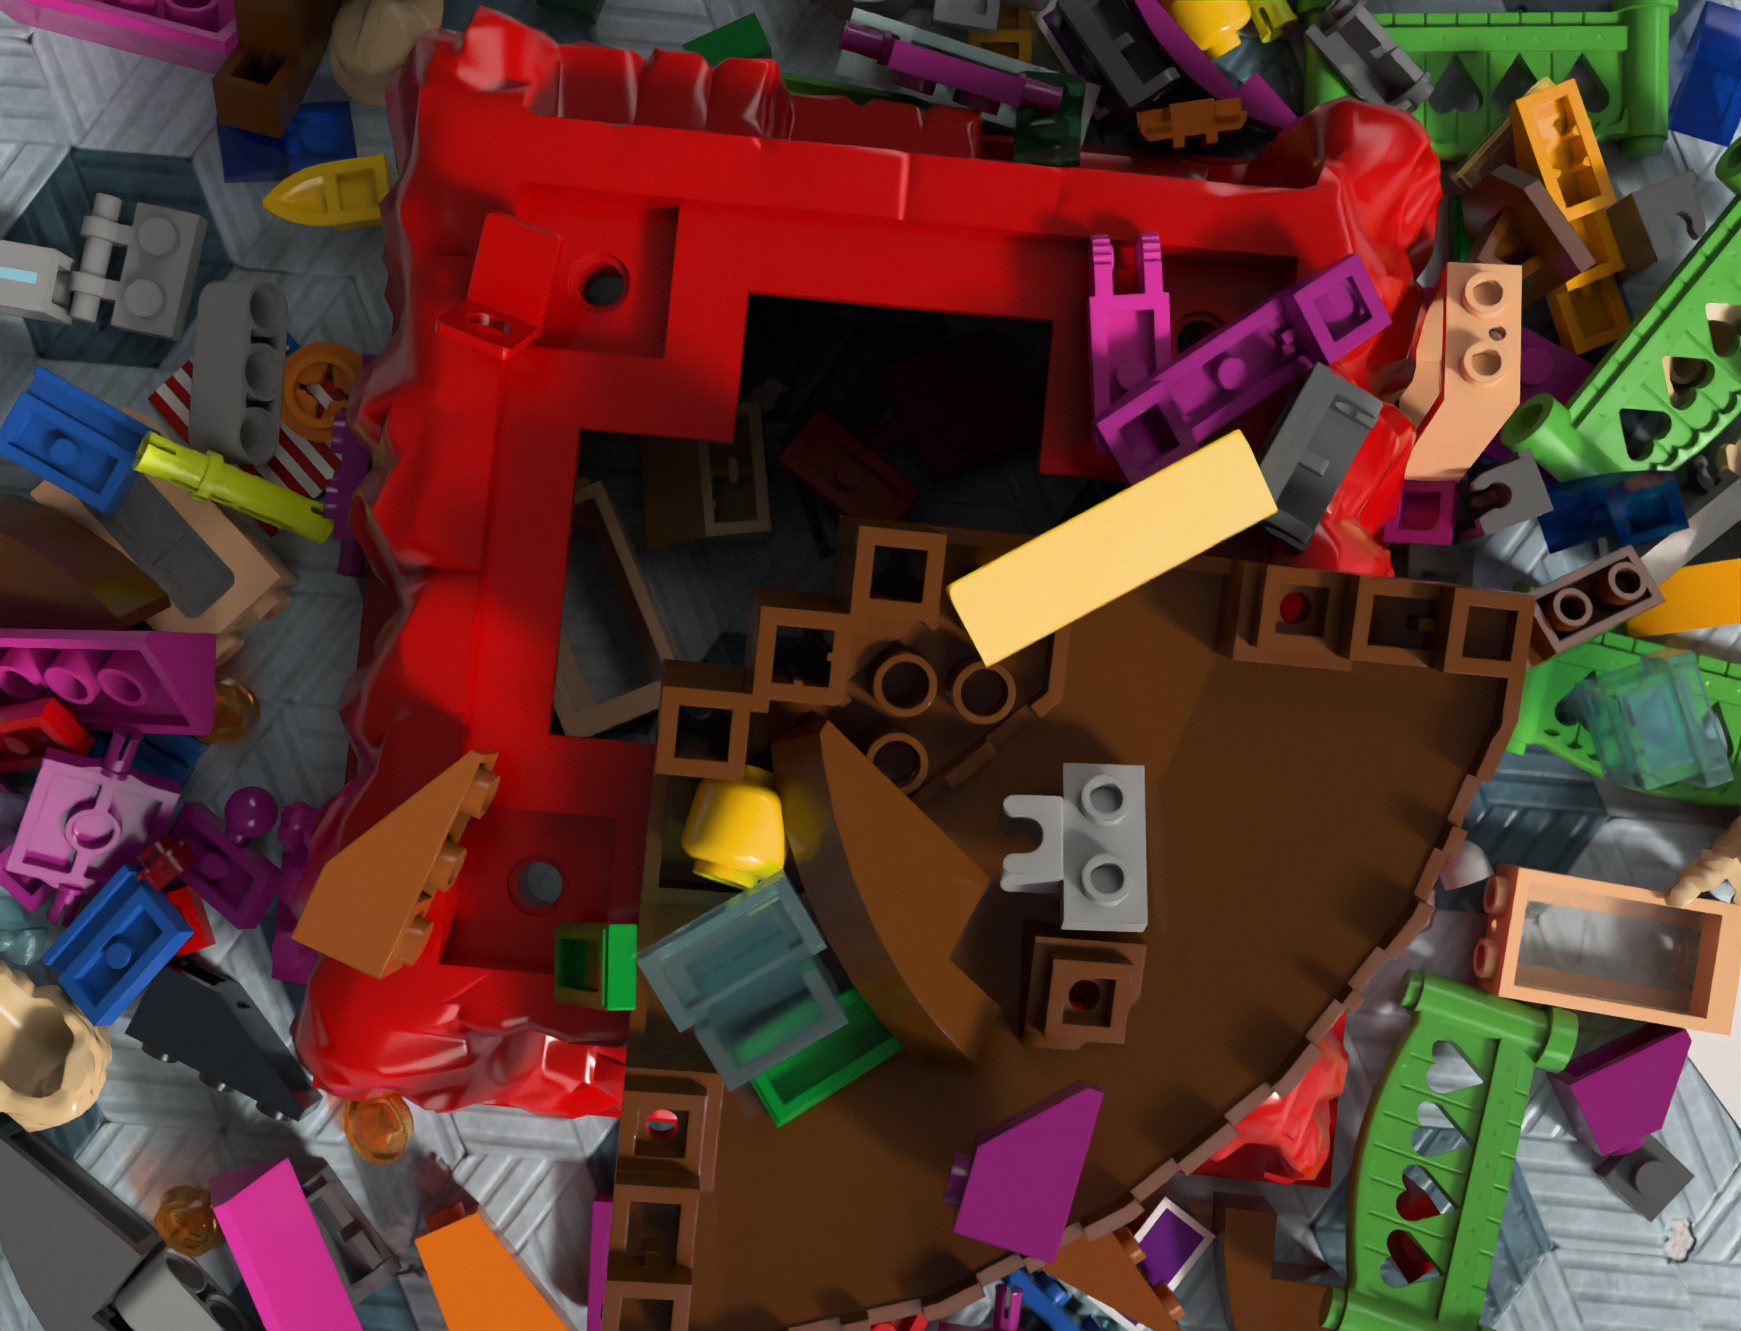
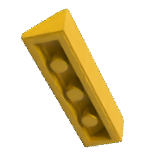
M1237 429L952 582L945 587V590L987 668L1271 516L1278 509L1249 443L1242 431Z

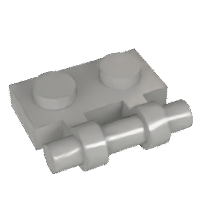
M96 193L91 216H84L80 235L86 238L79 271L71 272L68 291L74 293L69 317L88 323H96L100 301L115 303L110 325L119 330L181 343L208 221L198 214L137 202L133 225L118 224L123 201L111 195ZM113 246L127 249L120 282L105 279Z

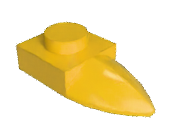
M384 154L310 166L281 181L262 200V205L266 210L287 221L307 226H331L336 232L381 226L382 218L379 203L394 186L391 164Z

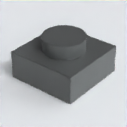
M1649 1134L1643 1137L1644 1143L1641 1147L1624 1155L1609 1156L1595 1173L1640 1216L1652 1222L1695 1176L1656 1138Z

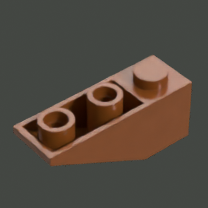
M489 748L469 751L325 863L291 939L377 979H382L401 969L403 963L413 966L422 954L433 930L434 922L426 919L425 915L438 889L446 893L450 889L466 858L467 849L458 845L468 821L471 816L480 819L495 796L500 782V775L491 771L500 753Z
M1126 1225L1092 1242H1089L1087 1236L1084 1235L1059 1248L1055 1265L1045 1262L1046 1266L1041 1268L1050 1275L1153 1331H1183L1177 1319L1186 1314L1185 1309L1164 1279L1153 1285L1138 1263L1145 1259L1147 1255Z

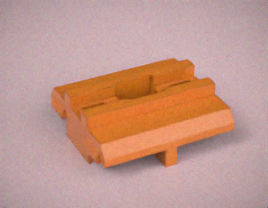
M1237 97L1216 101L1214 98L1174 103L1169 104V107L1136 112V139L1144 147L1166 144L1167 152H1178L1185 147V141L1188 143L1190 140L1196 139L1198 149L1208 148L1218 143V136L1231 135L1241 129L1247 119V110L1241 111V99Z

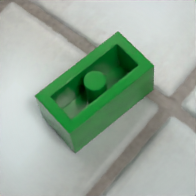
M755 12L682 44L684 51L697 52L714 66L727 58L772 59L771 47Z

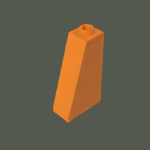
M458 1201L424 1217L428 1227L419 1230L414 1241L448 1331H579L480 1204L465 1210L462 1201Z

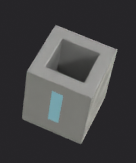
M0 240V314L72 325L73 318L69 317L74 293L68 291L71 272L79 271L80 263L53 248Z

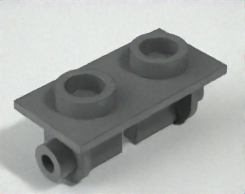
M1333 0L1303 33L1305 38L1365 102L1390 105L1406 111L1411 104L1413 107L1420 105L1435 89L1429 80L1431 73L1428 69L1421 70L1390 37L1387 31L1364 7L1366 0Z
M328 1164L300 1186L354 1308L372 1292L376 1293L396 1277L395 1273L402 1266Z

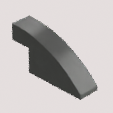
M15 1120L0 1126V1240L20 1290L45 1331H134L120 1315L115 1303V1296L138 1273L166 1237L39 1131L28 1132Z

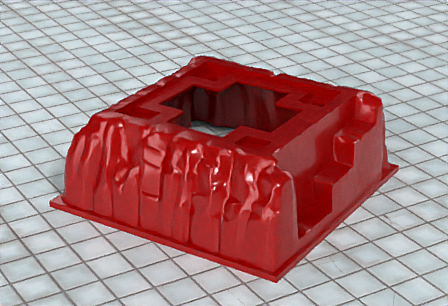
M482 5L474 9L464 33L443 28H429L418 38L408 54L405 64L402 65L384 87L388 123L398 181L379 203L385 237L382 260L389 274L384 297L393 314L391 340L380 355L356 376L347 402V428L373 461V468L350 495L348 526L367 556L368 562L357 666L353 675L345 682L340 695V710L338 711L349 739L344 787L327 801L310 835V840L307 844L310 868L298 881L289 901L295 918L299 921L325 863L469 751L489 748L500 753L491 771L500 775V782L485 814L480 819L471 816L458 843V845L467 849L466 858L450 889L446 893L438 889L425 915L426 919L434 922L433 930L422 954L413 966L403 963L401 969L382 979H377L318 951L307 981L302 1004L299 1006L289 1028L298 1064L306 1066L313 1073L312 1088H319L332 1096L358 1102L370 1098L381 1099L390 1095L405 1097L424 1110H434L435 1113H457L473 1104L520 1108L540 1117L575 1119L585 1115L621 1118L630 1010L605 1011L556 1002V998H553L555 926H557L558 922L637 924L638 931L655 744L551 734L582 430L734 445L749 294L1052 323L1038 474L1123 483L1109 456L1093 457L1086 299L1091 296L1088 274V244L1090 235L1107 234L1110 238V244L1113 246L1114 268L1112 270L1113 295L1140 294L1137 282V269L1134 261V248L1139 232L1157 231L1161 243L1163 292H1169L1172 359L1180 354L1177 347L1179 335L1195 333L1204 338L1302 278L1348 254L1357 253L1392 323L1330 365L1325 366L1332 369L1331 372L1378 398L1383 403V407L1379 412V419L1374 428L1368 433L1313 532L1311 541L1304 553L1297 554L1250 527L1202 553L1238 557L1260 563L1327 570L1335 569L1395 577L1392 565L1390 564L1389 543L1383 542L1384 526L1397 514L1405 470L1417 434L1412 419L1394 406V404L1413 381L1416 369V351L1427 314L1425 289L1417 282V279L1428 265L1433 253L1439 201L1443 197L1440 183L1441 168L1439 156L1430 146L1431 138L1419 120L1408 111L1390 105L1360 101L1346 95L1322 103L1308 114L1294 119L1253 160L1082 144L1081 149L1078 150L1049 140L984 134L982 112L976 109L936 104L924 110L914 104L875 98L861 106L845 96L790 95L775 59L727 58L714 66L700 54L693 51L655 48L651 56L637 55L633 50L619 49L588 41L559 45L547 32L503 12ZM494 210H499L559 234L564 240L541 334L509 360L497 358L435 332L437 318L467 298L485 217ZM613 276L623 281L622 293L614 303L604 307H597L588 303L587 295L589 288L597 279ZM467 324L483 333L505 335L490 326ZM1301 375L1197 443L1199 448L1201 449L1223 436L1240 429L1255 457ZM1296 592L1287 594L1280 603V615L1285 622L1295 619L1301 611L1302 601ZM536 862L547 863L558 871L562 881V889L556 901L547 902L540 900L530 891L528 873ZM1090 980L1076 982L1069 991V1000L1076 1003L1086 1001L1094 991V982ZM1346 1010L1317 1045L1323 1053L1297 1086L1282 1099L1274 1093L1237 1123L1234 1128L1239 1134L1190 1174L1273 1182L1283 1185L1293 1184L1330 1188L1338 1098L1343 1093L1348 1068L1349 1054L1343 1047ZM657 1110L651 1113L646 1121L676 1123L677 1118L670 1111ZM1181 1169L1179 1172H1177V1173L1185 1174V1173L1182 1171V1169Z

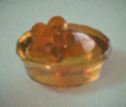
M215 674L214 727L208 736H194L201 741L215 745L234 743L238 739L245 737L255 729L261 717L260 703L254 692L237 679L227 675Z
M392 1093L381 1099L370 1098L360 1102L348 1099L346 1101L342 1115L343 1130L350 1146L358 1156L369 1163L382 1166L396 1162L405 1152L406 1145L410 1142L414 1131L413 1116L403 1098Z
M200 1184L196 1188L189 1185H174L164 1191L159 1201L160 1207L154 1217L159 1236L169 1247L183 1255L199 1257L226 1243L227 1240L212 1208L209 1189Z

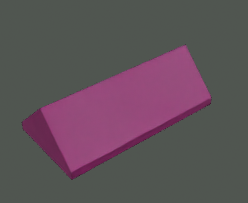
M0 0V9L17 23L214 75L239 43L233 0Z
M0 628V707L54 697L59 703L64 704L75 713L78 723L86 731L113 732L115 726L125 725L127 726V733H130L133 727L141 733L208 736L214 727L216 633Z
M288 1157L221 1173L208 1179L213 1211L266 1331H363Z

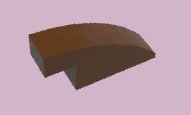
M233 0L239 43L212 79L218 123L281 139L314 79L331 37L332 23L343 1Z
M0 491V628L122 631L172 607L168 594L150 576L122 552L91 530L49 507L18 495Z
M828 719L778 731L770 744L773 771L778 796L781 800L787 837L803 887L823 933L852 984L885 1028L920 1063L974 1064L1001 1007L958 968L949 957L984 892L990 877Z
M1213 1191L1212 1234L1216 1237L1212 1242L1215 1274L1228 1330L1329 1331V1329L1319 1326L1318 1323L1321 1301L1329 1286L1341 1289L1346 1284L1344 1280L1331 1267L1273 1261L1277 1212L1264 1196Z

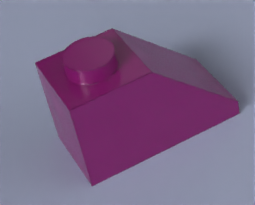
M1650 1022L1569 1061L1559 1074L1546 1072L1580 1143L1602 1156H1620L1638 1149L1644 1143L1643 1137L1662 1129L1692 1042L1685 1028Z
M1079 1079L977 1134L970 1156L955 1152L941 1203L955 1207L952 1216L954 1233L1055 1265L1104 1094L1097 1084Z

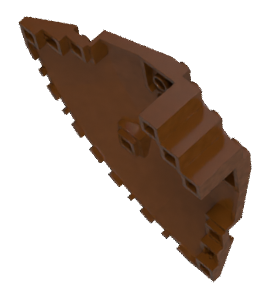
M840 515L831 595L759 587L751 588L744 666L663 659L637 931L636 1010H630L601 1331H871L870 1325L918 1314L924 1315L925 1322L945 1318L985 1297L983 1287L1024 1266H1026L1029 1274L1046 1266L1045 1261L954 1233L952 1216L955 1207L941 1203L955 1152L970 1156L977 1134L1079 1079L1097 1084L1104 1094L1059 1248L1084 1235L1087 1236L1089 1242H1092L1137 1218L1145 1211L1141 1202L1181 1169L1188 1176L1239 1134L1234 1128L1237 1123L1274 1093L1282 1099L1297 1086L1323 1053L1317 1045L1344 1011L1349 1009L1352 1013H1355L1366 1000L1359 993L1389 955L1397 961L1427 924L1434 909L1433 906L1427 903V900L1448 854L1457 857L1468 831L1460 827L1482 780L1488 783L1491 782L1518 723L1537 596L1522 592L1335 569L1327 570L1260 563L1238 557L1200 553L986 668L949 600L945 587L1040 535L916 521L913 523ZM875 545L885 546L889 553L888 565L883 571L873 574ZM1296 592L1302 601L1301 611L1295 619L1285 622L1280 615V603L1287 594ZM777 625L802 627L800 638L792 644L777 642ZM685 706L713 709L707 714L695 715L690 713ZM828 719L990 877L949 959L1001 1007V1010L974 1064L920 1063L906 1048H903L778 1128L736 1056L851 985L852 982L823 933L803 887L791 847L780 876L768 881L758 880L756 890L748 891L693 873L695 860L690 858L683 850L681 836L701 780L712 778L743 781L745 764L774 773L770 743L777 732ZM1063 763L1144 765L1148 925L1144 932L1061 929L1059 888L1056 893L1009 892L1001 889L998 885V879L1004 858L1009 854L1031 853L1037 849L1034 842L1027 836L1008 834L1000 829L999 813L1002 800L1010 795L1060 796V772ZM1081 980L1094 982V991L1086 1001L1076 1003L1069 1000V991L1076 982ZM657 1110L670 1111L677 1118V1122L673 1127L663 1131L653 1129L646 1120L651 1113Z

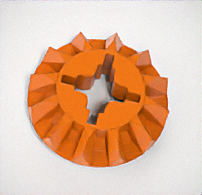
M324 341L305 345L293 352L285 360L280 416L284 423L294 433L316 443L331 442L335 413H340L342 407H347L348 401L343 399L340 402L330 401L327 410H323L322 417L319 419L318 399L309 395L308 391L301 390V384L307 386L312 384L318 385L323 383L325 375L328 377L335 376L334 386L342 390L347 396H350L356 376L361 372L363 357L347 346Z

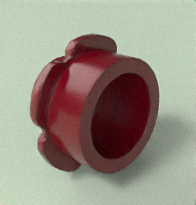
M169 833L164 835L135 858L143 867L135 875L136 881L138 882L143 878L155 892L159 891L199 859L187 845L192 839L189 836H185L176 843Z

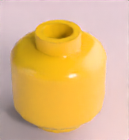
M1247 0L1158 1L1210 61L1241 44L1237 31L1244 27L1251 17V8Z
M745 764L743 781L712 778L701 780L681 836L683 850L690 858L695 860L693 873L748 891L756 890L758 880L768 881L780 876L791 846L784 826L782 805L778 796L774 773Z

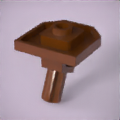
M1504 163L1461 196L1465 234L1473 244L1463 263L1522 265L1521 310L1597 263L1546 188L1536 177Z

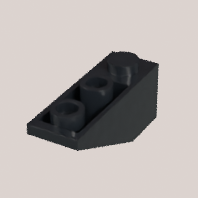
M185 955L169 960L152 979L125 1031V1034L142 1042L141 1049L152 1058L166 1063H177L179 1061L199 1071L198 1078L207 1086L228 1093L236 1090L256 1100V1108L272 1119L289 1122L293 1119L299 1122L318 1109L323 1099L318 1089L312 1088L313 1082L298 1064L243 986Z

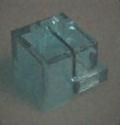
M1662 649L1640 656L1641 662L1574 683L1605 781L1648 791L1678 780L1679 782L1705 788L1734 780L1693 650Z
M784 869L637 953V964L678 1031L681 1033L695 1024V1036L729 1092L849 1023L837 983L819 954L820 951L827 948L825 939Z

